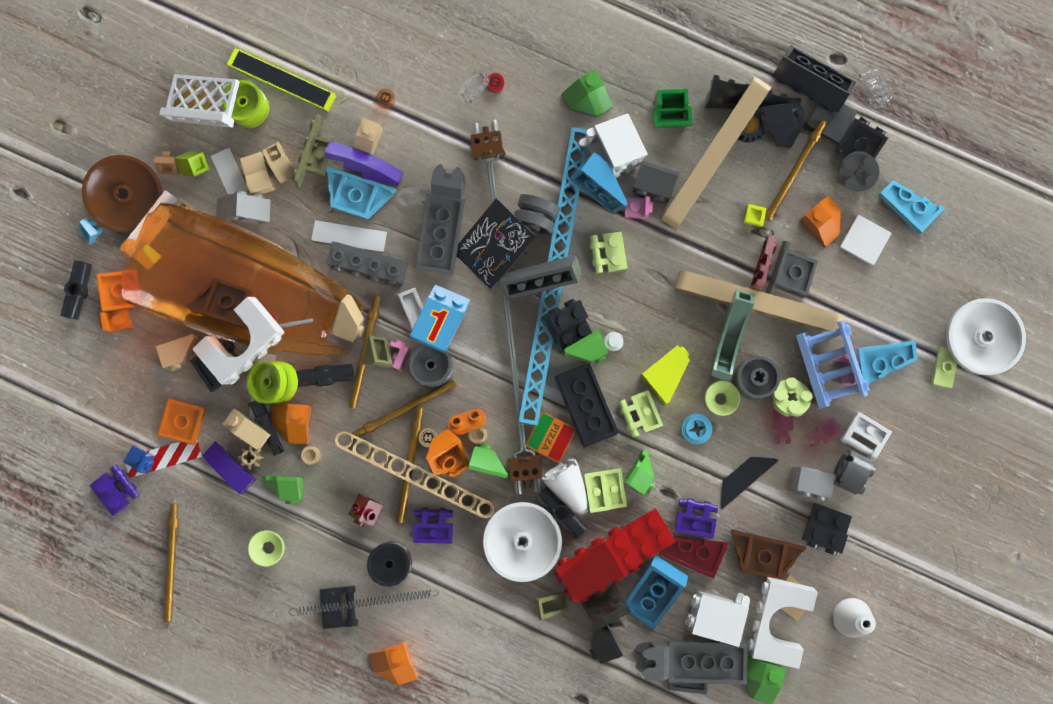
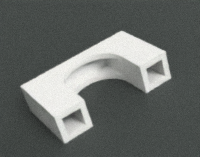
M247 297L234 309L249 328L251 335L249 347L242 355L235 357L229 354L215 336H205L192 349L221 385L234 384L240 378L239 375L243 371H248L254 365L253 362L257 358H262L267 353V349L271 345L277 344L285 333L255 297Z
M767 577V581L763 582L761 593L763 597L762 601H759L757 605V613L759 614L757 620L753 622L752 631L754 635L753 639H750L748 642V651L754 659L799 669L804 649L798 643L781 640L771 635L769 622L772 615L783 607H795L813 611L818 592L813 587Z

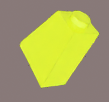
M678 345L640 375L664 405L670 402L690 361L687 350L684 347L680 348Z

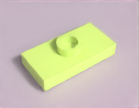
M938 347L931 384L950 389L953 387L957 362L950 354L948 348Z

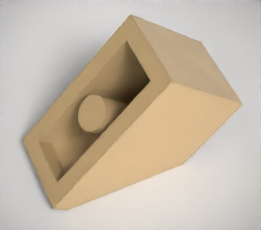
M362 118L355 136L353 148L374 155L383 132L381 125Z
M279 141L262 150L268 165L278 181L282 183L291 180L295 169Z
M349 294L340 303L332 334L354 342L357 337L362 336L365 327L362 326L364 318Z
M191 334L156 346L162 368L176 371L181 369V365L187 364L193 352L192 349L199 341L198 336Z
M236 409L232 410L222 424L234 435L258 451L270 436L267 431L250 417Z

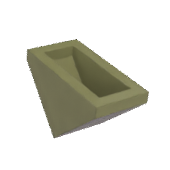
M368 336L364 365L379 368L392 367V359L386 338Z
M565 592L535 597L539 620L568 611Z

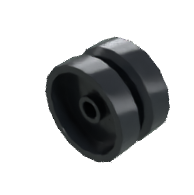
M389 541L378 545L368 556L367 570L369 576L380 586L391 587L398 585L408 577L412 570L413 560L411 553L406 546L399 542ZM387 561H392L393 566L391 568L390 565H386Z

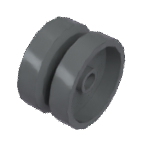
M521 194L517 203L521 210H516L514 216L531 232L550 235L554 228V223L551 220L557 218L560 208L541 197Z
M423 344L415 349L411 355L409 367L412 376L417 382L423 386L434 388L445 384L452 376L453 361L447 351L442 353ZM430 362L435 364L432 369L427 366L428 364L430 365Z
M754 356L744 360L736 367L733 374V383L741 396L749 400H759L771 396L777 390L780 384V372L778 366L771 359L764 356Z

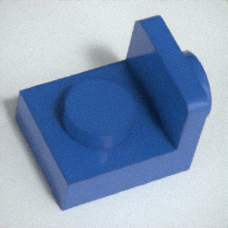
M132 445L123 463L136 469L138 473H146L152 468L155 456Z

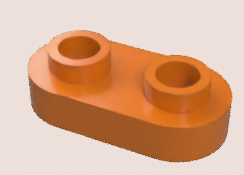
M472 409L451 417L448 421V428L453 434L462 435L482 428L486 423V416L481 409Z

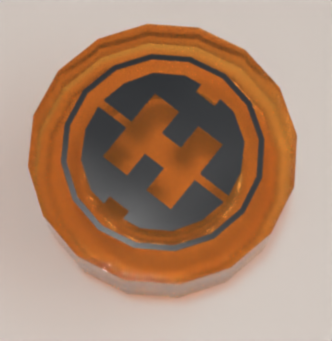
M385 88L377 93V103L380 107L387 109L395 104V95L390 89Z

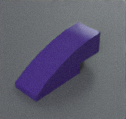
M216 441L202 455L209 465L238 494H244L256 481L243 468L244 466H241V463Z

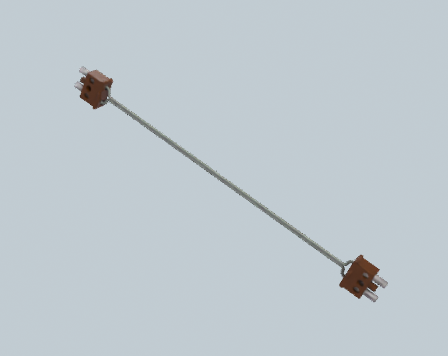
M497 120L491 121L492 132H489V127L485 126L482 127L483 133H480L479 123H476V127L475 123H473V135H470L472 144L471 156L473 160H479L481 163L487 164L491 203L496 199L492 163L497 161L499 157L506 155L503 149L501 131H498ZM488 158H495V159H492V160L490 161V164H489L488 161L482 160V159H488ZM502 290L520 440V451L514 453L513 458L507 459V463H509L511 482H514L516 495L522 494L521 481L524 480L525 488H530L531 479L534 481L535 492H541L540 478L543 477L542 456L535 455L532 450L526 449L523 423H519L521 401L509 300L506 299ZM523 449L525 452L532 454V456L516 458L518 454L523 452ZM535 468L538 469L537 475L533 473ZM524 470L529 471L527 476L524 475ZM515 471H518V472H519V476H518V477H515V475H514V472H515Z

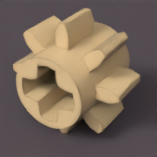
M251 445L249 450L242 448L243 454L238 456L243 461L241 466L248 465L249 470L253 469V465L260 467L259 461L264 459L259 454L261 449L254 451V447ZM253 455L255 458L254 460H249L248 456Z

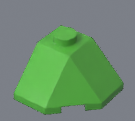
M595 69L578 78L562 93L571 111H580L597 117L612 108L605 85Z
M643 449L623 483L640 494L645 495L646 492L649 494L654 486L652 482L654 475L648 451Z
M262 476L261 480L279 500H286L285 504H297V501L303 500L304 477Z
M747 656V685L745 686L752 699L772 704L781 690L786 669L779 664Z

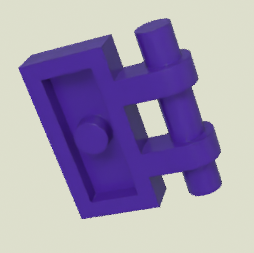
M117 465L110 468L114 474L112 478L108 473H104L89 485L112 516H115L130 504L126 498L128 495L133 500L140 496L136 491V486L129 482L125 477L126 473L120 470ZM118 481L124 487L122 492L116 485Z
M680 498L678 506L686 507L685 513L677 512L674 531L714 538L717 519L709 518L710 512H718V505H713L708 501L702 503L691 498H687V500ZM692 510H703L702 516L692 515Z
M423 507L422 509H414V517H422L421 523H414L413 543H453V524L445 523V518H453V510H446V508L428 510V508ZM428 517L439 518V523H428Z

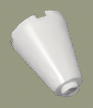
M569 459L567 460L569 464L563 465L560 463L545 473L546 478L542 477V480L574 514L582 515L589 510L587 491L577 461Z
M844 599L836 605L833 611L834 626L839 633L846 637H861L875 629L876 622L870 608L859 599Z

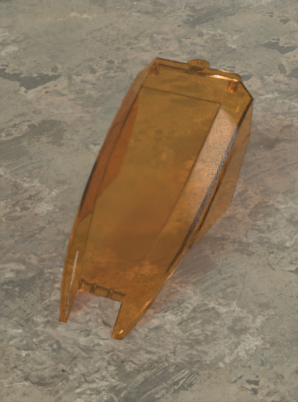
M160 203L152 213L147 214L137 240L126 239L120 247L121 253L129 258L119 281L122 302L179 325L248 347L251 340L249 330L185 309V305L187 303L190 304L198 296L197 294L202 289L207 288L214 278L252 290L253 297L261 303L271 316L276 313L278 325L313 319L311 323L282 328L285 333L277 344L271 345L268 348L270 350L309 356H346L349 351L348 349L326 341L339 305L345 296L349 294L352 296L360 312H364L365 306L354 295L334 280L294 257L291 252L230 221L178 204Z

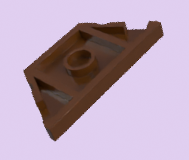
M214 278L207 288L202 289L190 304L187 303L185 305L187 310L249 330L234 309L247 297H253V291Z
M731 529L740 570L744 573L782 580L787 570L794 565L795 560L806 550V546Z

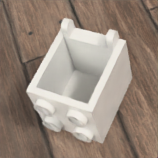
M629 114L595 125L586 131L587 137L581 139L578 143L582 148L587 146L591 154L595 152L603 156L610 165L615 178L620 177L621 173L626 172L629 174L637 170V166L648 155Z
M696 590V594H693L691 597L690 606H692L691 613H688L686 616L685 625H687V629L692 634L739 647L749 610L750 598L744 596L743 593H737L735 601Z

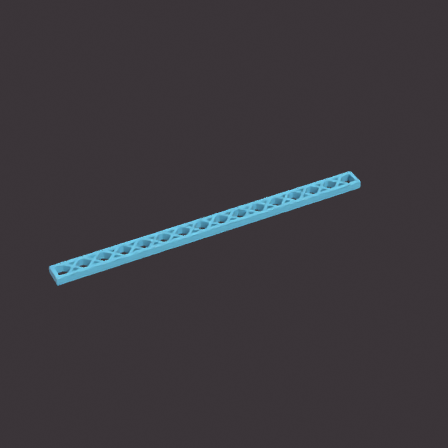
M574 127L571 129L558 201L560 210L554 223L548 262L561 259L562 255H564V258L568 257L580 187L575 186V183L570 180L567 173L573 169L576 171L578 165L586 158L587 146L583 147L582 151V147L574 140V134L584 135L586 138L587 130ZM578 151L582 158L574 162L571 155ZM572 187L575 195L568 199L564 191ZM568 204L572 213L565 217L561 208ZM565 223L569 231L562 235L557 228ZM562 241L566 248L558 253L554 245ZM562 287L554 288L553 290L549 289L547 294L546 290L542 291L519 423L538 426L553 342L551 333L548 332V327L543 325L541 318L547 314L549 315V310L559 307ZM552 296L556 304L548 308L544 300ZM545 332L549 342L542 346L538 341V336ZM542 351L546 359L541 364H538L534 356ZM539 370L542 379L535 384L531 374ZM535 388L539 398L531 402L527 395L528 392ZM529 408H532L536 413L535 421L523 419L524 412Z

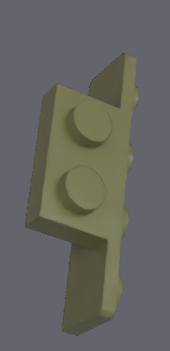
M319 114L316 115L315 120L311 121L310 135L305 138L304 152L300 153L298 169H295L292 180L296 188L299 189L302 186L306 173L324 177L330 159L325 158V150L330 141H335L318 137L323 125L322 117Z

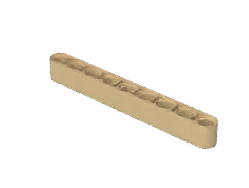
M757 77L754 78L661 219L663 222L675 230L678 229L771 89L770 85Z
M679 271L675 290L728 306L736 289L755 294L754 306L751 312L821 332L838 329L837 322L843 320V315L688 271Z
M346 431L338 433L335 437V444L340 449L475 515L489 518L494 512V506L490 501ZM342 435H347L350 438V442L346 446H342L339 442V438ZM360 443H364L367 446V452L363 455L357 452V446ZM377 452L384 453V462L377 463L374 455ZM396 460L403 464L402 470L398 472L392 469V463ZM412 469L419 470L420 478L412 480L409 477V472ZM429 478L437 479L438 485L436 488L431 489L427 486ZM448 486L455 488V494L452 497H447L444 494V490ZM465 495H470L473 498L472 503L468 506L462 503V498ZM484 503L490 506V511L487 514H482L479 510L480 506Z

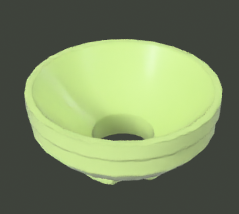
M717 381L706 390L705 404L712 413L718 416L730 415L736 411L740 404V393L732 383ZM718 393L726 397V402L723 405H719L715 401V396Z
M269 530L256 533L248 545V553L251 560L257 565L265 567L276 564L282 558L285 549L280 535ZM266 542H271L274 545V551L270 554L264 551L263 547Z

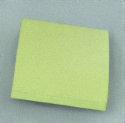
M621 468L584 474L590 513L627 507Z

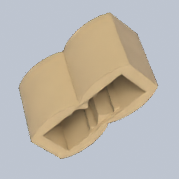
M262 152L240 158L241 164L238 166L242 176L245 175L246 182H244L247 193L262 195L275 191L267 160Z

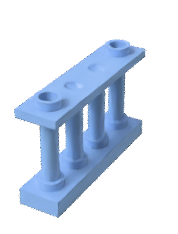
M845 321L837 322L838 329L816 336H808V333L796 335L819 409L831 406V399L860 392L861 397L868 395L869 385L866 379L863 380L849 337L851 329L848 324H845ZM842 336L845 347L819 355L814 354L812 349L814 344ZM848 355L850 366L827 373L819 371L818 365H820V362ZM851 373L854 374L857 384L831 392L825 390L824 383L827 380Z

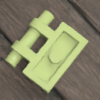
M622 231L603 234V242H598L597 235L590 236L591 243L589 247L592 250V266L595 267L596 274L603 273L602 266L607 265L608 272L628 269ZM599 249H605V259H601Z
M649 390L630 397L633 405L628 406L625 399L618 402L621 408L619 410L620 414L624 416L627 423V431H630L632 438L639 435L637 428L642 426L644 433L663 426ZM633 410H636L639 421L634 422L630 413Z

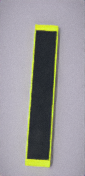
M236 48L227 63L228 67L326 112H329L336 98L335 93Z

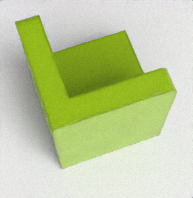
M187 151L175 157L181 175L195 177L209 170L205 156L201 151Z

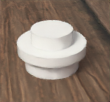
M616 332L609 333L604 339L606 348L610 351L621 349L623 346L622 336Z

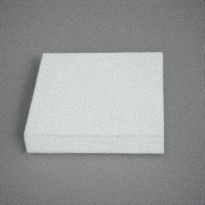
M857 215L839 248L866 264L874 266L891 232Z

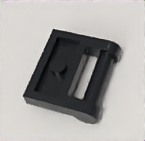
M355 585L320 589L323 629L358 626L354 605L352 606L354 592H356ZM341 593H346L347 608L348 600L352 606V609L350 605L347 609L348 620H343Z

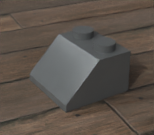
M642 161L632 192H635V195L642 198L650 196L658 203H668L679 172Z

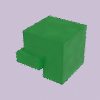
M688 89L657 90L653 108L654 128H685L692 126V107L688 106Z

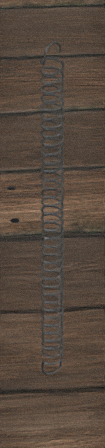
M415 591V595L417 596V599L419 600V593H420V591L418 592V595H417V592ZM374 597V603L372 600L373 606L375 605L376 597ZM348 600V608L350 605V608L352 609L350 601ZM299 607V614L297 611L298 616L300 615L301 607Z

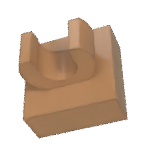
M163 151L162 157L154 158V165L159 174H178L179 168L174 157H171V151Z

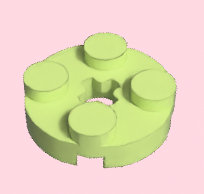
M792 377L781 381L777 390L772 394L774 408L780 414L787 417L803 415L809 408L812 399V393L802 382ZM788 394L793 395L796 401H789Z

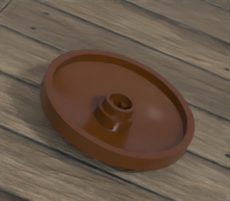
M113 155L99 160L88 170L82 184V200L89 215L101 226L119 232L134 231L163 194L160 180L154 170L140 159L127 155Z

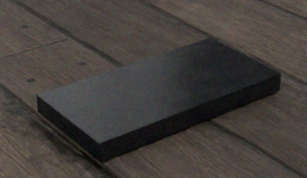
M590 363L554 377L583 448L619 434Z

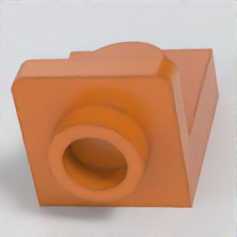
M128 309L111 313H100L99 325L104 332L114 333L132 329Z

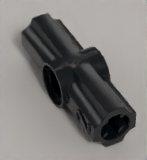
M74 260L70 279L64 286L66 295L60 316L79 320L83 300L88 295L87 285L92 264ZM79 286L78 293L74 295V289Z
M352 364L315 366L314 369L296 371L298 378L297 388L314 385L328 386L336 382L354 380Z
M547 486L535 497L574 540L578 539L587 530L585 525ZM562 507L566 510V516L560 519L556 517L555 513L558 508Z

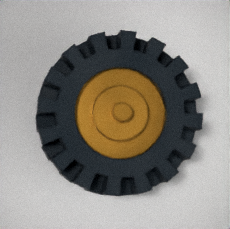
M758 108L738 137L739 141L751 143L759 140L766 133L763 127L762 115Z

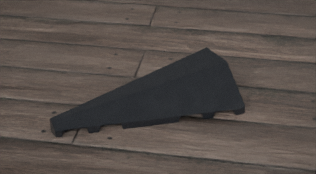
M714 75L707 93L705 108H735L750 84L735 83L733 79H729L727 82L720 80L719 75ZM769 90L758 108L788 103L800 105L801 98H789L787 94L783 93L777 96L772 94V90Z

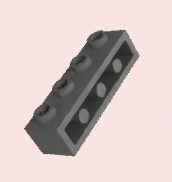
M332 241L326 262L333 271H349V275L360 277V275L368 276L367 279L370 281H386L385 284L392 287L402 286L408 267L406 260Z
M576 255L505 272L500 285L506 299H511L578 283L582 270Z

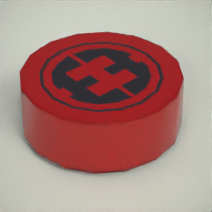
M498 73L490 74L486 79L487 89L492 93H499L503 90L505 85L503 76Z

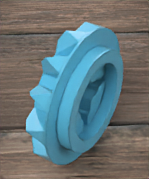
M691 414L683 421L681 433L688 442L702 444L711 437L712 424L702 414ZM695 423L697 426H704L698 435H696V432H689L691 428H694Z

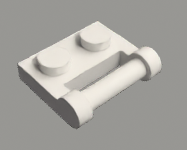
M856 412L839 441L851 445L867 455L869 459L875 461L892 431L861 412ZM853 432L874 444L873 450L852 438Z

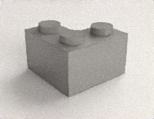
M235 191V194H225L224 197L217 199L216 221L228 224L247 222L260 225L270 222L271 200L265 199L262 195L258 194L246 195L244 191Z
M792 467L788 490H793L794 495L810 497V494H812L813 499L824 501L825 497L831 498L835 475L805 467Z

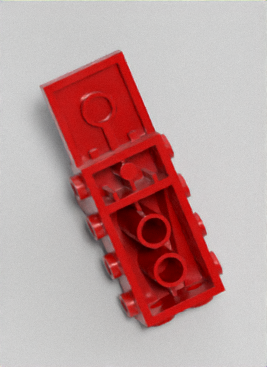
M656 508L619 529L617 526L607 532V536L602 539L597 537L590 542L591 545L589 547L577 549L573 552L574 556L569 559L566 556L556 562L558 564L555 566L557 572L554 575L559 584L563 582L567 589L564 592L569 601L573 599L575 603L580 602V604L590 599V594L595 591L597 594L607 589L606 585L612 581L614 584L621 581L624 577L628 576L627 572L629 571L630 573L636 572L641 568L640 564L676 542Z

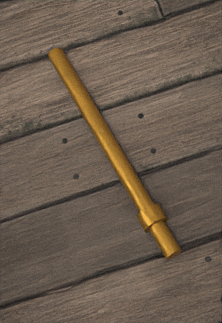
M820 120L815 130L808 136L807 144L766 213L765 219L772 220L812 148L819 142L820 134L827 124L826 121Z
M374 296L371 310H369L367 316L369 318L349 402V407L354 409L357 406L366 367L363 363L367 339L369 335L373 336L376 320H379L380 312L378 311L382 298L379 296Z
M451 380L377 420L365 423L363 427L351 434L357 437H361L366 433L371 434L376 431V428L457 385L454 380Z
M416 407L414 422L411 423L410 428L412 434L407 461L413 464L419 433L423 427L421 422L424 408ZM413 469L409 472L410 478H412ZM404 479L396 522L399 523L404 522L410 482Z
M170 503L169 519H167L169 533L163 622H172L177 527H179V519H177L178 503Z

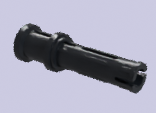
M257 401L247 404L253 411L254 421L259 423L270 434L267 442L273 456L284 452L285 450L270 420L271 413L267 411L265 404L258 403Z

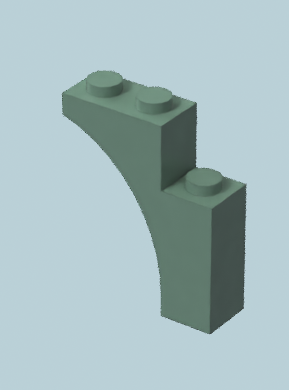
M738 289L735 290L721 326L719 341L713 353L711 376L717 379L730 381L739 345L754 306L755 294Z

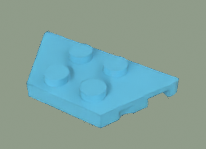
M328 166L326 168L331 207L347 214L369 220L397 191L395 188L363 179L356 175Z

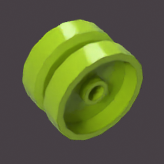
M238 80L239 86L231 118L240 127H257L268 117L270 110L269 100L252 82ZM229 84L225 88V94L231 90L232 85ZM226 102L222 104V109L224 110V112L227 106Z
M259 361L252 366L247 376L248 392L258 403L283 404L291 400L298 387L296 371L287 362Z

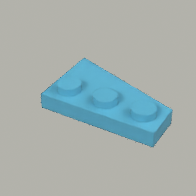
M891 181L878 194L918 234L922 233L945 209L941 205L937 206L931 203L926 197L921 198L913 194L912 190L894 181Z
M911 340L858 348V365L863 380L866 379L869 385L886 374L918 360L916 341Z

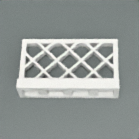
M174 74L166 108L161 107L159 115L174 122L233 128L234 120L231 118L239 81L237 79ZM184 80L186 85L179 90V81ZM200 82L201 86L194 91L192 86ZM215 83L217 87L212 92H209L208 87ZM229 84L232 85L231 90L225 94L223 89ZM189 89L191 95L184 99L182 94ZM205 91L207 96L200 101L197 96ZM220 92L223 97L215 102L213 97ZM180 98L181 103L173 107L174 101ZM195 99L197 104L189 108L187 104ZM210 100L212 106L205 110L203 105ZM226 102V110L221 112L218 107Z

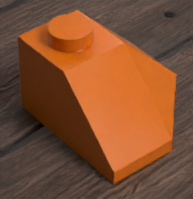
M829 195L800 219L824 248L840 235L841 208Z
M273 403L271 422L288 443L308 445L312 406Z
M446 429L432 439L426 460L433 474H446L450 477H456L468 469L469 461L461 440L455 434Z
M406 641L368 654L375 674L397 685L418 679Z

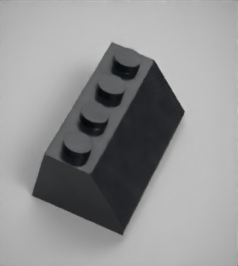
M792 45L772 75L779 83H786L795 92L803 93L811 101L819 102L827 110L837 113L856 84V81Z

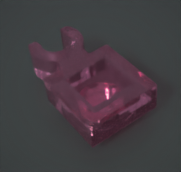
M772 411V430H778V434L775 436L776 444H780L782 436L786 438V444H790L791 437L788 434V430H793V416L787 417L778 411Z
M831 417L815 426L817 432H808L805 437L814 436L815 441L810 446H817L821 439L824 443H827L843 433L834 417Z

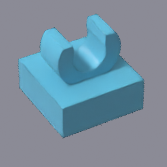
M85 218L79 221L78 231L87 244L90 245L96 241L97 236L102 234L103 228L94 229L93 227L97 225V222L95 220L89 222Z

